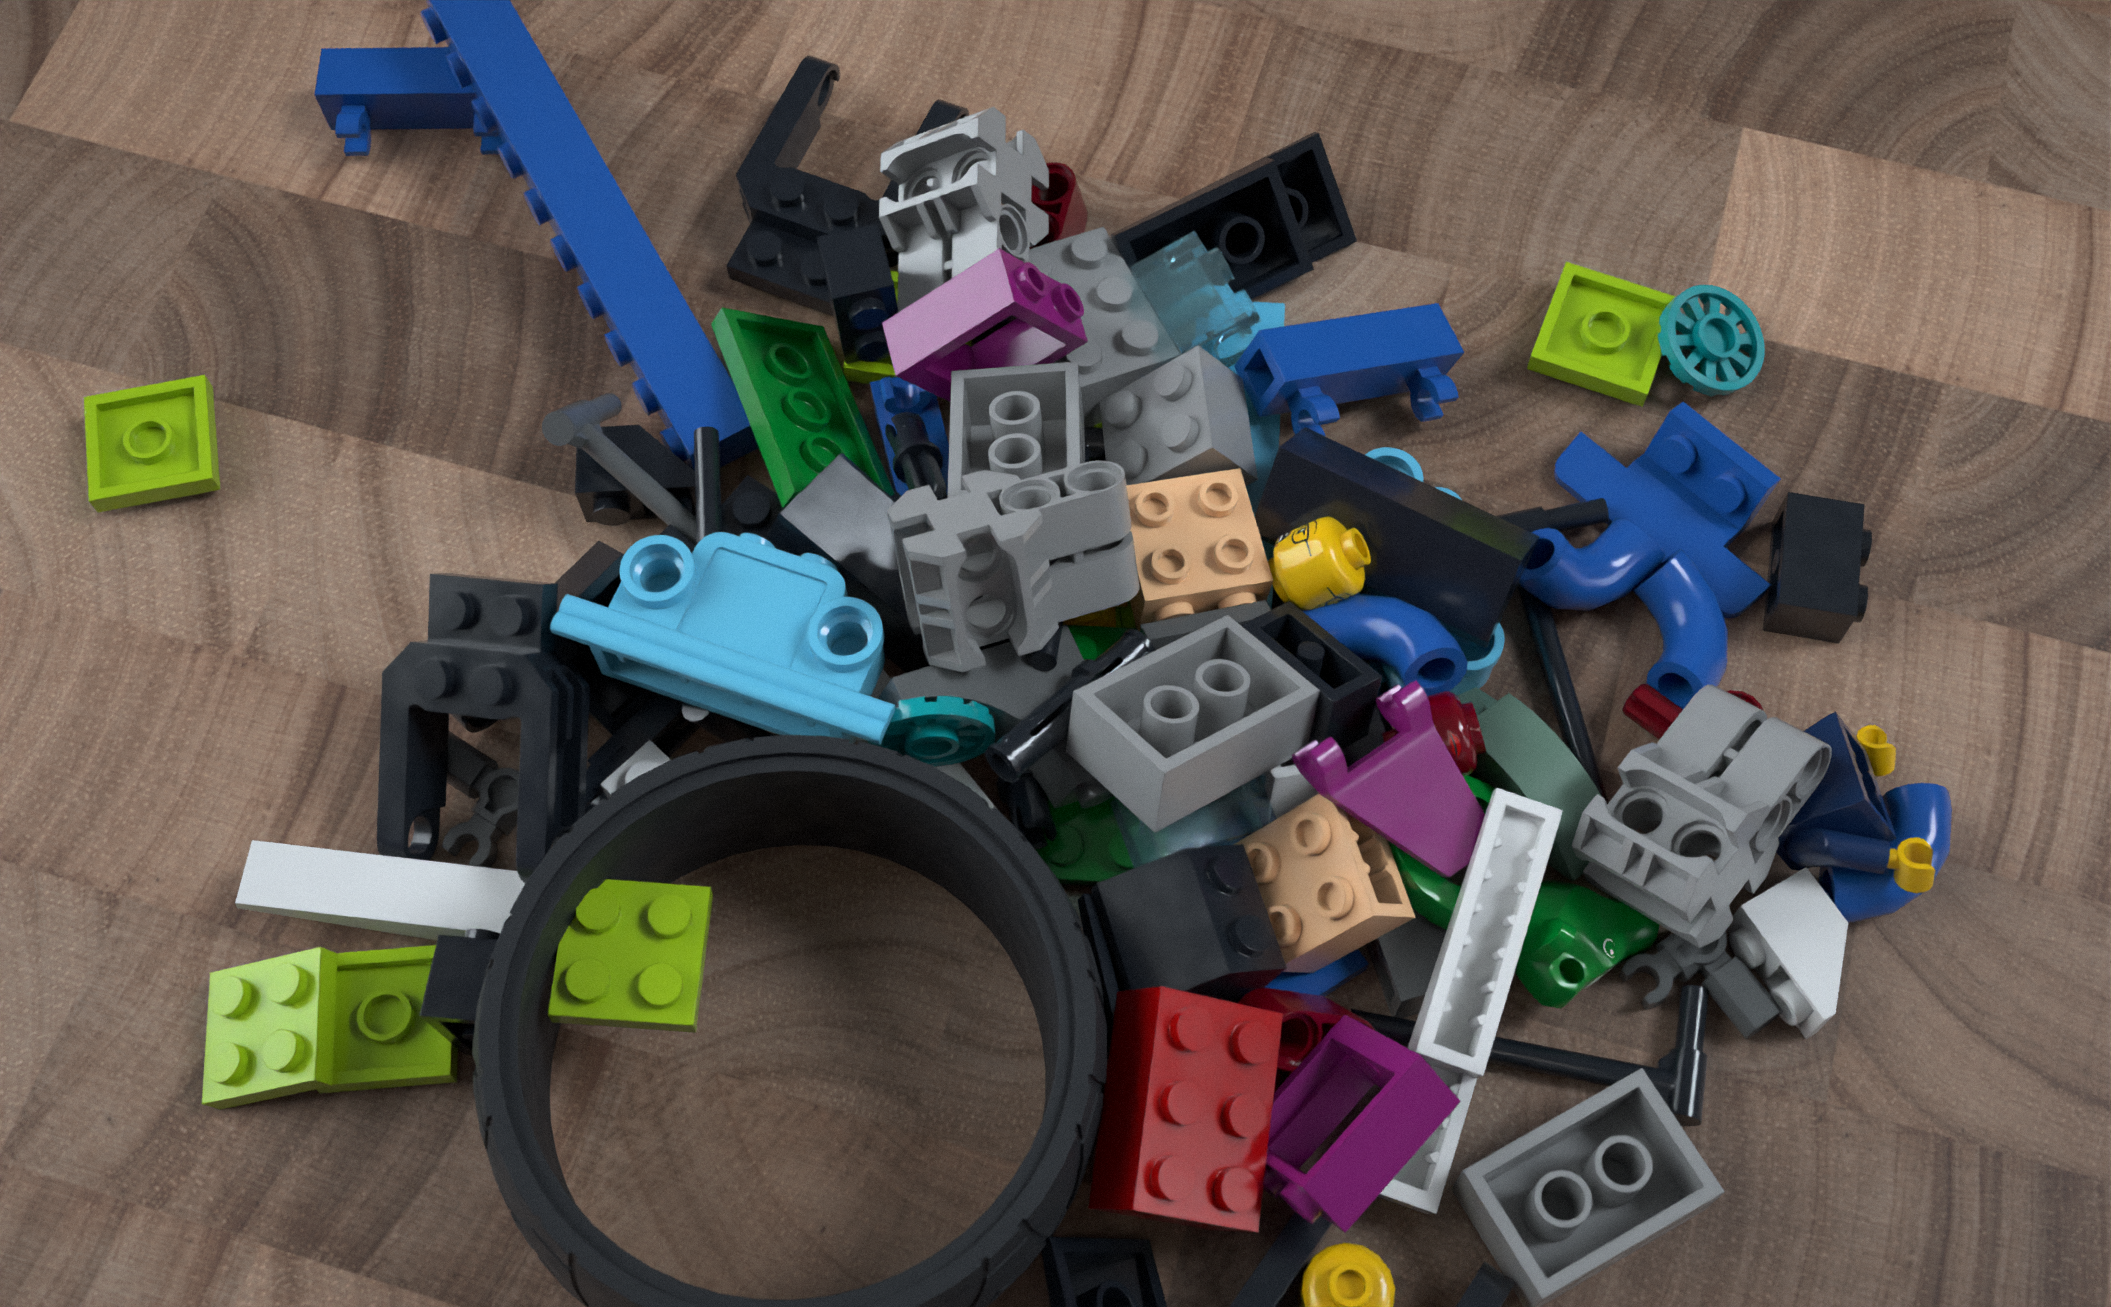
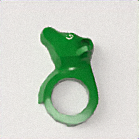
M1463 776L1484 814H1486L1495 788L1478 779ZM1388 841L1411 907L1430 922L1447 930L1461 886L1448 882L1445 878H1442ZM1542 880L1514 973L1542 1006L1562 1009L1581 990L1595 983L1614 966L1635 955L1645 953L1656 940L1660 925L1621 901L1603 897L1586 887L1557 880Z

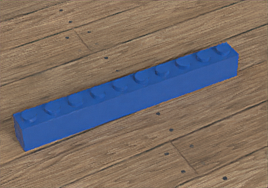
M426 0L428 8L420 11V14L435 44L446 41L452 53L446 55L445 58L455 80L461 89L471 85L478 97L472 100L471 104L483 129L487 134L496 130L503 141V144L497 146V150L512 179L523 176L530 190L523 192V195L535 220L539 225L549 222L554 230L556 237L550 239V243L560 264L566 272L575 268L582 279L583 284L577 286V290L592 319L603 316L611 331L604 334V337L613 357L620 367L630 363L639 379L632 382V387L641 406L648 416L658 412L667 428L659 432L665 447L683 462L686 461L687 465L694 471V431L699 427L709 426L719 431L720 467L758 449L759 446L733 381L511 1Z

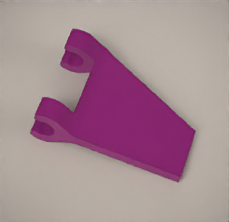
M1412 681L1403 688H1401L1400 684L1395 685L1375 699L1384 718L1399 733L1348 768L1342 750L1332 737H1328L1319 744L1316 740H1313L1292 754V759L1299 772L1321 796L1346 811L1442 878L1451 877L1469 864L1485 814L1438 734L1433 723L1428 697L1417 681Z

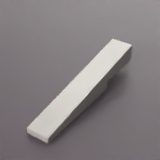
M1499 788L1493 790L1408 1045V1049L1423 1057L1461 1102L1377 1196L1379 1198L1425 1214H1437L1477 1077L1483 1076L1563 810Z
M252 840L235 904L240 909L437 940L438 935L464 937L465 931L468 929H485L500 934L505 920L512 915L509 912L525 884L520 879L518 872L512 870Z

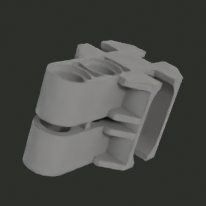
M994 107L896 142L881 153L880 172L899 184L898 202H894L888 197L879 199V219L893 249L899 252L898 313L999 248L1023 262H1029V247L1035 246L1048 235L1049 215L1031 203V188L1033 185L1042 191L1049 189V169L1036 139L1025 130L1018 131L1013 140L1005 143L1006 116Z
M1110 461L1085 462L1020 480L1018 475L982 470L962 476L963 485L968 493L938 501L930 485L906 491L887 510L908 621L915 635L922 633L923 653L929 665L960 672L986 666L985 658L979 647L1005 639L1011 641L1018 656L1041 650L1059 629L1058 622L1128 602L1137 595L1140 588L1134 540L1130 531L1132 525L1125 472L1120 465ZM976 537L972 542L962 545L965 541Z
M1715 685L1704 686L1693 696L1657 744L1651 742L1632 749L1617 767L1623 785L1607 804L1605 798L1596 794L1582 812L1572 848L1576 857L1583 861H1590L1583 870L1587 882L1698 948L1720 939L1733 922L1729 904L1743 886H1745L1747 891L1754 894L1767 877L1779 845V836L1823 779L1830 764L1832 748L1829 744L1777 717L1767 719V714L1763 710ZM1640 827L1647 834H1640L1636 830ZM1706 855H1712L1717 859L1713 861V859L1707 857Z

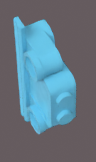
M725 532L712 533L701 539L692 553L677 538L667 535L645 537L635 542L625 552L620 564L621 583L609 607L567 594L560 604L559 611L552 619L550 630L553 634L589 645L602 674L778 735L829 736L848 739L849 743L855 744L858 737L880 745L896 709L894 704L871 697L885 664L883 648L884 630L881 618L875 608L864 600L848 597L842 575L829 560L812 553H804L800 557L778 550L768 540L755 534L742 533L739 537Z

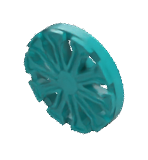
M1714 285L1693 286L1672 299L1659 319L1661 332L1658 333V340L1662 356H1667L1671 363L1669 368L1674 376L1681 382H1688L1692 385L1693 391L1708 396L1730 395L1751 383L1760 372L1765 354L1762 330L1750 308L1732 292ZM1699 298H1700V301H1701L1702 304H1703V310H1702V308H1701V306H1700V304H1699V302H1698V299H1699ZM1720 304L1726 307L1725 315L1720 313ZM1680 308L1684 310L1686 315L1681 313ZM1740 324L1743 326L1745 332L1742 334H1740L1737 326ZM1676 330L1683 335H1676ZM1743 349L1746 353H1749V358L1738 350ZM1681 350H1690L1691 352L1685 357ZM1700 362V369L1698 372L1696 369H1694V367ZM1734 369L1738 371L1739 376L1736 375Z
M925 696L898 701L899 707L895 709L881 744L867 742L897 751L903 756H910L933 767L952 765L983 754L987 747L994 743V717L992 714H989L987 707L975 701L963 704V698L937 696L936 702H926Z

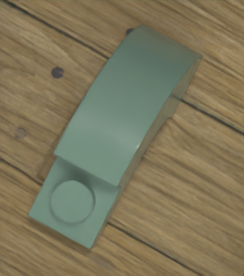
M1477 687L1459 694L1457 697L1461 703L1472 701L1486 747V753L1477 755L1475 771L1495 789L1499 788L1563 810L1547 864L1573 882L1584 874L1583 870L1590 861H1583L1576 857L1572 843L1582 812L1596 794L1601 796L1599 790L1583 766L1557 734L1530 708L1513 695L1508 693L1497 701Z

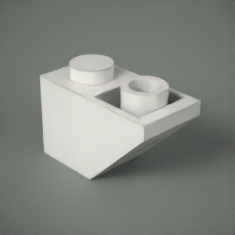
M1806 867L1741 905L1733 915V922L1727 928L1730 934L1729 943L1736 957L1739 956L1749 969H1755L1770 989L1771 997L1783 1010L1779 1016L1791 1026L1796 1025L1805 1039L1817 1033L1836 1013L1848 922Z

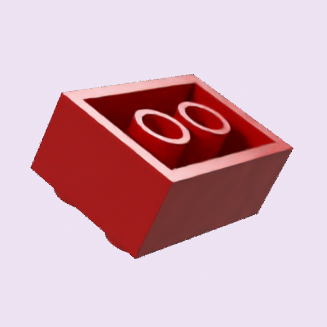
M1163 986L1117 991L1107 1065V1079L1104 1087L1103 1109L1099 1125L1088 1209L1206 1230L1258 1232L1283 1018L1282 1013Z

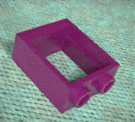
M1000 248L882 323L895 376L951 402L952 371L1051 364L1088 342L1081 317L1084 315V307L1076 291L1067 283L1061 284L1040 272L1032 263L1023 262ZM1010 315L1017 318L975 345L969 346L965 344Z
M1344 1015L1274 1092L1263 1189L1276 1199L1280 1195L1290 1207L1309 1223L1313 1224L1321 1216L1346 1233L1461 1101L1421 1055ZM1375 1084L1382 1088L1307 1174L1302 1172L1300 1167Z

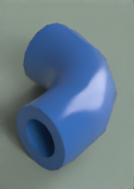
M1619 517L1615 518L1592 543L1582 548H1574L1565 536L1556 529H1539L1531 532L1540 537L1518 583L1549 607L1590 611L1628 595L1656 569L1665 558V553L1648 533L1634 523Z
M1679 549L1661 562L1632 591L1646 605L1656 620L1663 640V652L1659 660L1648 671L1646 683L1684 709L1693 696L1704 686L1715 685L1718 687L1727 668L1728 629L1716 594L1695 563L1682 549Z
M1356 594L1334 604L1311 610L1300 609L1360 659L1379 661L1391 666L1401 677L1405 686L1412 681H1417L1427 696L1452 690L1462 681L1467 672L1468 661L1461 647L1441 622L1429 612L1398 598Z
M1932 783L1907 784L1887 791L1882 798L1896 835V839L1889 842L1890 848L1897 849L1899 844L1908 838L1918 837L1924 839L1933 850L1931 866L1935 869V880L1950 852L1952 806L1949 791L1944 786ZM1820 867L1819 871L1820 886L1848 923L1891 915L1924 893L1908 892L1900 888L1895 883L1893 877L1894 869L1886 868L1883 874Z

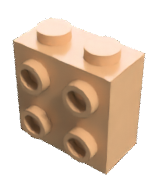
M1241 468L1127 485L1132 525L1130 531L1134 540L1140 587L1137 595L1130 600L1138 631H1140L1141 624L1267 600L1273 578Z
M1320 794L1233 844H1243L1287 967L1283 972L1314 973L1416 918L1387 839Z

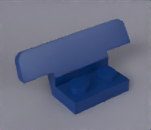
M1681 402L1668 413L1644 454L1634 460L1627 468L1583 432H1580L1557 459L1554 468L1556 482L1579 502L1604 498L1609 513V521L1605 522L1606 524L1610 525L1615 518L1619 517L1640 527L1663 549L1665 558L1661 562L1679 549H1682L1695 563L1716 594L1724 618L1739 617L1762 598L1771 586L1769 582L1726 548L1750 525L1781 478L1686 403Z

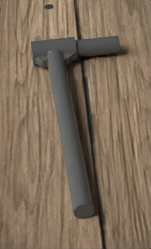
M606 393L590 401L578 400L545 416L542 422V432L551 444L556 446L569 444L580 449L582 448L668 526L672 524L695 546L697 545L696 516L602 433L600 423L617 416L621 411V401L616 395Z

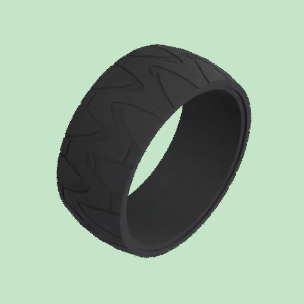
M829 736L755 737L754 741L742 739L710 746L703 753L698 754V751L672 759L645 772L611 793L612 797L610 799L604 798L572 825L569 834L565 833L547 852L523 886L509 912L512 915L504 922L488 963L476 1010L472 1055L476 1063V1068L473 1072V1091L480 1133L501 1195L508 1209L511 1210V1216L530 1247L538 1254L539 1260L565 1290L585 1307H988L1030 1266L1046 1245L1045 1239L1053 1236L1073 1203L1095 1147L1103 1109V1084H1106L1107 1023L1102 985L1093 951L1087 936L1083 935L1080 930L1083 926L1074 906L1057 877L1024 835L995 807L993 809L989 808V804L985 799L968 786L939 769L910 756H903L897 751L861 741L858 744L849 743L848 739ZM807 845L856 850L888 859L914 870L946 889L965 904L990 929L1008 953L1024 982L1035 1010L1042 1038L1046 1070L1045 1106L1042 1123L1029 1152L1014 1177L989 1209L963 1234L936 1254L898 1275L867 1287L831 1296L796 1300L753 1299L721 1294L684 1283L648 1266L614 1243L594 1226L577 1207L566 1184L556 1153L550 1110L552 1060L561 1023L552 1022L548 1016L558 945L568 926L575 918L576 908L591 889L598 888L606 879L671 884L675 880L707 864L736 854L772 847Z

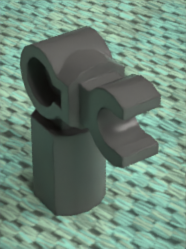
M449 731L447 783L469 798L479 799L471 808V811L474 813L468 822L459 823L451 828L444 837L442 847L455 857L467 842L478 841L479 849L471 858L469 865L491 868L497 858L498 840L503 834L509 836L517 825L519 771L512 768L498 769V764L495 760Z
M1724 932L1720 939L1701 948L1672 933L1656 945L1657 954L1643 953L1633 956L1626 961L1619 974L1623 982L1639 972H1645L1654 977L1657 988L1649 992L1641 1002L1645 1010L1656 1008L1665 1001L1674 980L1678 978L1680 981L1686 982L1697 973H1701L1705 978L1702 986L1709 990V995L1745 1039L1752 1037L1783 1012L1739 956L1731 959L1725 951L1727 944L1726 932Z

